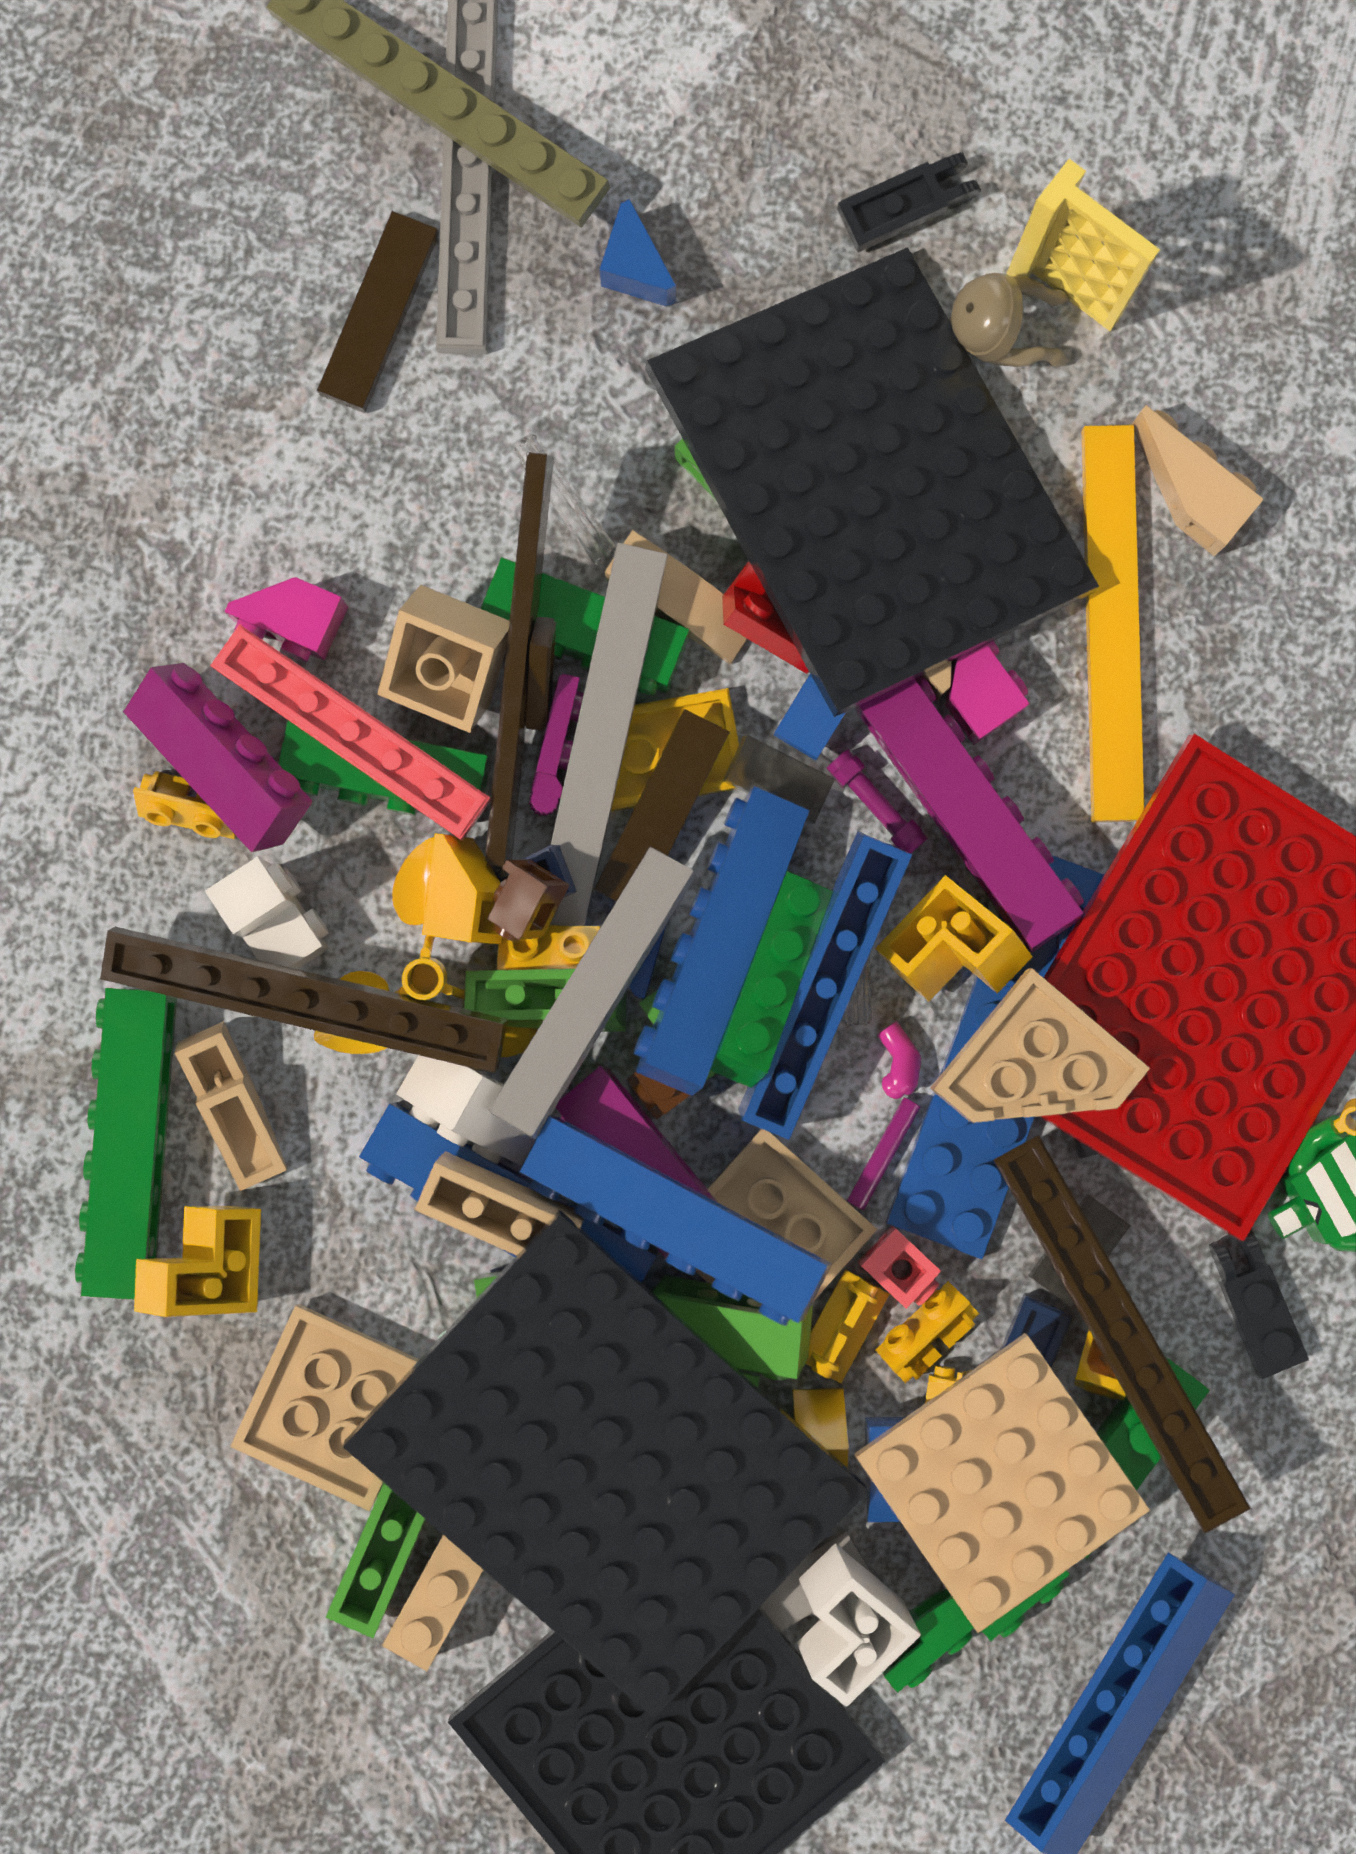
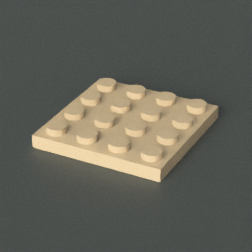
M1025 1333L855 1453L860 1464L977 1633L1150 1511L1029 1336Z

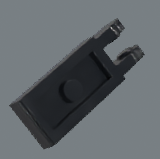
M964 153L953 154L930 165L927 161L838 202V213L857 252H861L945 214L948 209L961 206L963 203H967L979 195L981 189L977 180L974 179L963 182L942 192L938 183L960 173L968 165Z
M1251 1229L1244 1241L1239 1240L1241 1249L1251 1269L1236 1274L1231 1254L1221 1240L1209 1244V1248L1222 1280L1219 1281V1285L1254 1370L1259 1378L1264 1379L1306 1362L1309 1358L1272 1268L1269 1264H1266L1263 1251Z

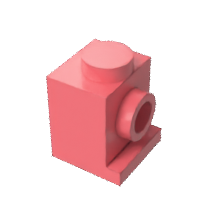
M892 1225L857 1262L906 1309L913 1301L918 1306L923 1304L939 1286L935 1277L941 1270ZM901 1259L908 1261L910 1265L908 1275L903 1278L895 1277L892 1273L893 1264Z

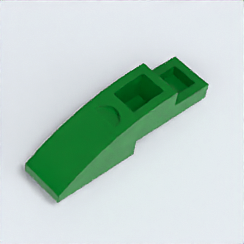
M1066 1570L983 1629L982 1632L991 1642L999 1634L1001 1637L1009 1636L1022 1625L1025 1620L1023 1614L1038 1601L1041 1604H1045L1056 1597L1065 1585L1063 1580L1070 1575ZM946 1587L929 1596L909 1611L921 1636L883 1671L885 1679L897 1693L907 1685L909 1688H914L921 1684L933 1671L932 1663L945 1652H948L949 1655L955 1654L973 1636L970 1632L974 1629L973 1625Z

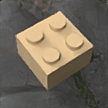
M420 585L399 609L377 695L471 733L490 706L507 649L509 620Z

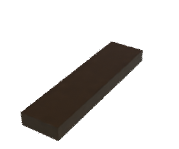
M391 211L318 386L317 392L319 396L362 413L366 412L439 237L438 228Z
M683 709L594 887L595 891L617 901L650 847L668 856L730 731Z

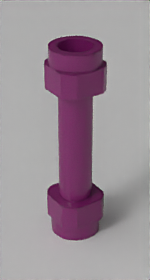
M847 749L826 769L841 788L848 785L892 835L888 841L893 846L911 854L928 839L913 819L908 823L862 772L866 767L862 761Z

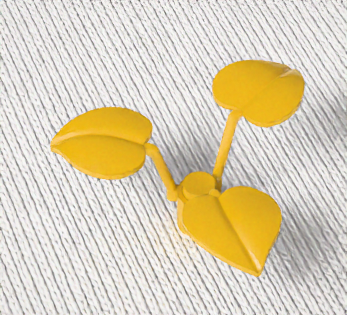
M434 837L422 842L408 855L400 867L393 884L392 901L394 909L400 920L409 925H420L424 921L423 907L427 898L430 874L429 859L433 849ZM426 935L423 948L420 951V958L413 960L405 967L402 974L403 986L395 991V993L409 994L415 999L427 1000L442 992L446 995L465 1000V990L448 984L446 968L439 960L431 957L435 937ZM359 970L350 972L340 978V980L390 991L387 981L379 974ZM507 1026L501 1057H510L524 1053L538 1029ZM319 1031L314 1033V1040L318 1044L342 1053L370 1054L387 1049L386 1047Z

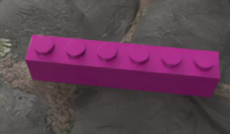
M919 676L857 706L856 713L1007 925L1016 933L1030 954L1081 919L1083 911L1079 906L1084 903L1081 894L1068 878L1060 881L1049 865L1054 862L1050 851L1039 837L1031 840L1020 826V823L1024 821L1021 811L1009 796L1003 799L999 797L990 784L995 780L990 768L979 755L971 758L961 744V742L966 740L964 733L950 715L942 718L932 704V702L937 700L936 695L923 676Z

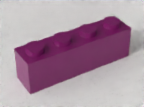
M185 663L151 667L124 709V714L251 853L284 845L313 803L311 798L300 788L298 780L292 774L285 771L267 752L264 743L247 731L234 717L233 710L208 689L202 682L200 674Z
M599 1066L559 1100L555 1108L562 1115L560 1118L717 1201L610 1068ZM656 1246L658 1251L667 1259L669 1253Z

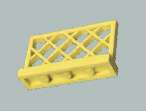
M1069 158L1036 200L1006 274L1011 277H1029L1033 273L1053 289L1064 291L1070 298V302L1111 331L1124 313L1160 249L1080 190L1079 186L1086 170Z

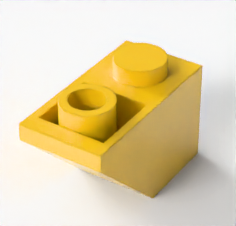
M435 833L433 849L429 859L430 874L427 898L423 907L422 935L471 943L501 944L502 936L493 930L495 924L487 919L495 905L493 903V896L500 885L499 879L491 866L485 862V856L473 838L465 837L461 841L453 835Z

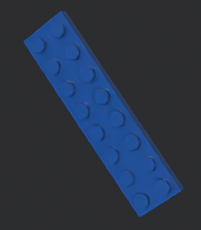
M1052 855L1054 862L1049 866L1060 881L1068 878L1074 884L1084 900V903L1079 906L1083 911L1103 879L1104 874ZM999 913L998 918L1007 925V923ZM1075 924L1031 954L1033 957L998 994L976 976L940 1075L1026 969H1033L1040 976H1045ZM933 1092L885 1222L983 1259L1009 1188L994 1159L1026 1142L1034 1117L997 1119L973 1123L969 1122Z

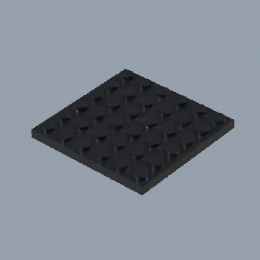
M761 1606L655 1719L558 1634L551 1630L451 1714L448 1720L449 1725L555 1854H778L885 1763L883 1754L842 1704L812 1680L803 1657Z

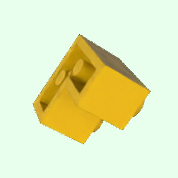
M946 875L875 948L896 974L928 1002L963 966L968 968L998 994L1033 957L1008 925Z
M184 1206L182 1258L136 1259L134 1312L163 1317L257 1312L261 1209L238 1206Z

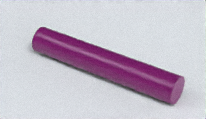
M903 1097L851 1191L847 1202L865 1210L921 1106Z

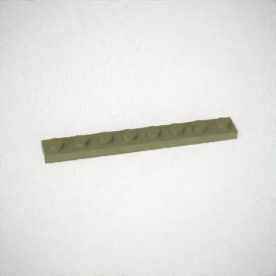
M271 0L266 6L273 18L579 227H583L611 188L606 178L344 0Z

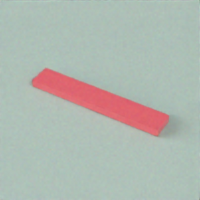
M240 624L210 665L220 674L461 841H463L491 801V798Z

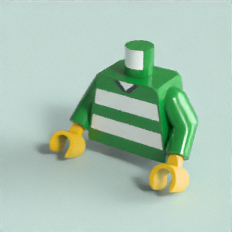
M1356 1098L1349 1100L1345 1104L1340 1117L1332 1115L1309 1129L1289 1163L1288 1171L1282 1175L1280 1183L1290 1201L1267 1213L1274 1230L1282 1239L1306 1228L1314 1242L1329 1244L1336 1251L1356 1252V1120L1351 1118L1349 1114L1356 1111Z

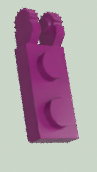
M567 674L559 675L530 791L531 795L528 805L531 806L530 810L534 811V815L538 814L539 817L551 815L553 811H556L557 804H559L558 801L561 798L563 787L556 778L557 769L567 771L573 741L566 740L565 736L569 720L578 722L584 692L577 691L580 678Z

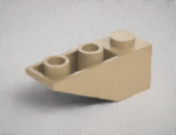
M1145 405L1131 425H1134V432L1174 523L1215 557L1228 544L1264 499L1256 493L1255 485L1247 477L1237 472L1231 473L1217 462L1218 458L1211 448L1199 441L1192 442L1179 432L1178 424L1171 416L1161 410L1153 411Z

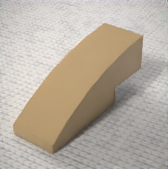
M634 530L631 531L623 543L668 554ZM668 554L655 616L689 629L690 639L730 665L747 641V638L723 625L722 596L724 594ZM613 560L605 571L606 581L608 582Z
M224 1021L178 1041L175 1055L197 1097L195 1104L239 1190L242 1191L287 1171V1165L264 1107Z

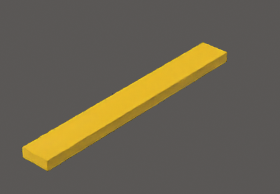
M1134 425L1084 426L1081 430L1084 557L1099 585L1093 594L1086 596L1091 823L1137 822L1144 810Z

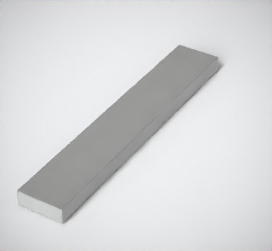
M651 847L649 848L488 1110L491 1114L536 1140L548 1116L552 1114L695 879L696 874L694 870Z

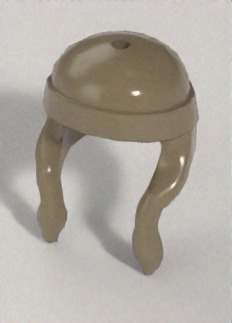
M1003 273L980 275L966 283L959 291L953 303L949 321L955 336L967 352L983 362L999 366L1023 367L1043 360L1048 361L1054 367H1063L1069 363L1064 352L1056 347L1012 348L1022 324V295L1036 296L1051 306H1058L1068 302L1070 299L1064 291L1049 289L1044 284L1030 277H1011Z

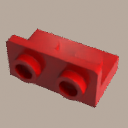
M748 561L722 596L723 625L808 674L809 670Z

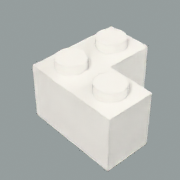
M256 857L205 890L231 932L244 938L257 960L300 969L330 949L323 939L324 936L329 934L325 924L313 908L305 912L295 897L302 892L300 886L285 866L281 868L277 862L271 864Z
M418 1055L397 1092L398 1096L413 1105L409 1112L410 1115L433 1128H436L438 1123H440L441 1125L437 1133L461 1147H464L467 1140L474 1142L472 1150L496 1164L499 1163L503 1156L522 1165L535 1142V1139L488 1111L504 1084L478 1069Z
M835 1543L799 1578L813 1613L820 1620L797 1641V1645L812 1680L847 1707L921 1634L903 1599Z

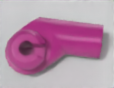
M895 1021L879 1032L877 1036L893 1058L890 1073L882 1078V1088L890 1098L899 1099L904 1094H912L918 1086L922 1058L898 1021Z

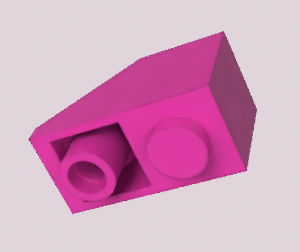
M293 577L229 602L224 612L237 623L234 630L240 624L262 640L266 635L282 642L280 647L282 652L301 661L308 662L310 655L325 661L347 612L348 605L341 596Z
M994 641L952 661L951 686L947 690L945 706L973 745L1020 714L1030 704L1025 698L1028 694V689L1023 680L1014 670L1011 669L1007 672L996 658V655L999 654V649Z

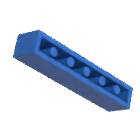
M755 786L743 800L735 798L724 823L725 826L731 828L725 844L717 843L707 865V870L714 873L708 889L699 888L689 911V915L696 918L690 935L682 933L673 950L671 961L678 964L671 981L664 978L654 998L652 1007L660 1010L654 1026L651 1028L646 1025L637 1041L634 1054L641 1057L635 1072L691 1096L704 1087L810 810Z
M857 831L832 889V896L769 1071L752 1088L747 1087L738 1108L742 1121L790 1140L912 854Z
M389 1103L359 1155V1158L369 1163L366 1169L369 1174L390 1185H393L395 1179H398L412 1187L413 1190L410 1196L416 1201L421 1196L434 1163L445 1151L531 1189L529 1186L532 1180L501 1162L496 1164L474 1152L472 1150L473 1146L467 1143L464 1147H461L437 1133L438 1126L433 1128L409 1114L410 1110L398 1103ZM560 1196L557 1200L574 1209L577 1207ZM584 1219L581 1229L642 1283L657 1257V1252L651 1248L644 1250L620 1237L621 1231L606 1222L603 1225H598ZM507 1252L508 1254H510V1255L516 1257V1255H514V1254H512V1253H510V1252Z
M548 1116L520 1171L522 1174L533 1179L529 1187L534 1191L555 1201L558 1200L560 1194L578 1203L575 1212L585 1219L598 1225H603L605 1219L623 1228L620 1237L644 1250H648L651 1244L669 1253L666 1262L690 1275H694L696 1269L705 1272L715 1278L712 1287L739 1301L743 1294L762 1303L758 1310L762 1315L784 1326H787L790 1319L797 1323L804 1320L832 1266V1263L560 1117Z
M1169 1552L1005 1819L1010 1826L1041 1853L1078 1854L1235 1596L1234 1593L1203 1571Z

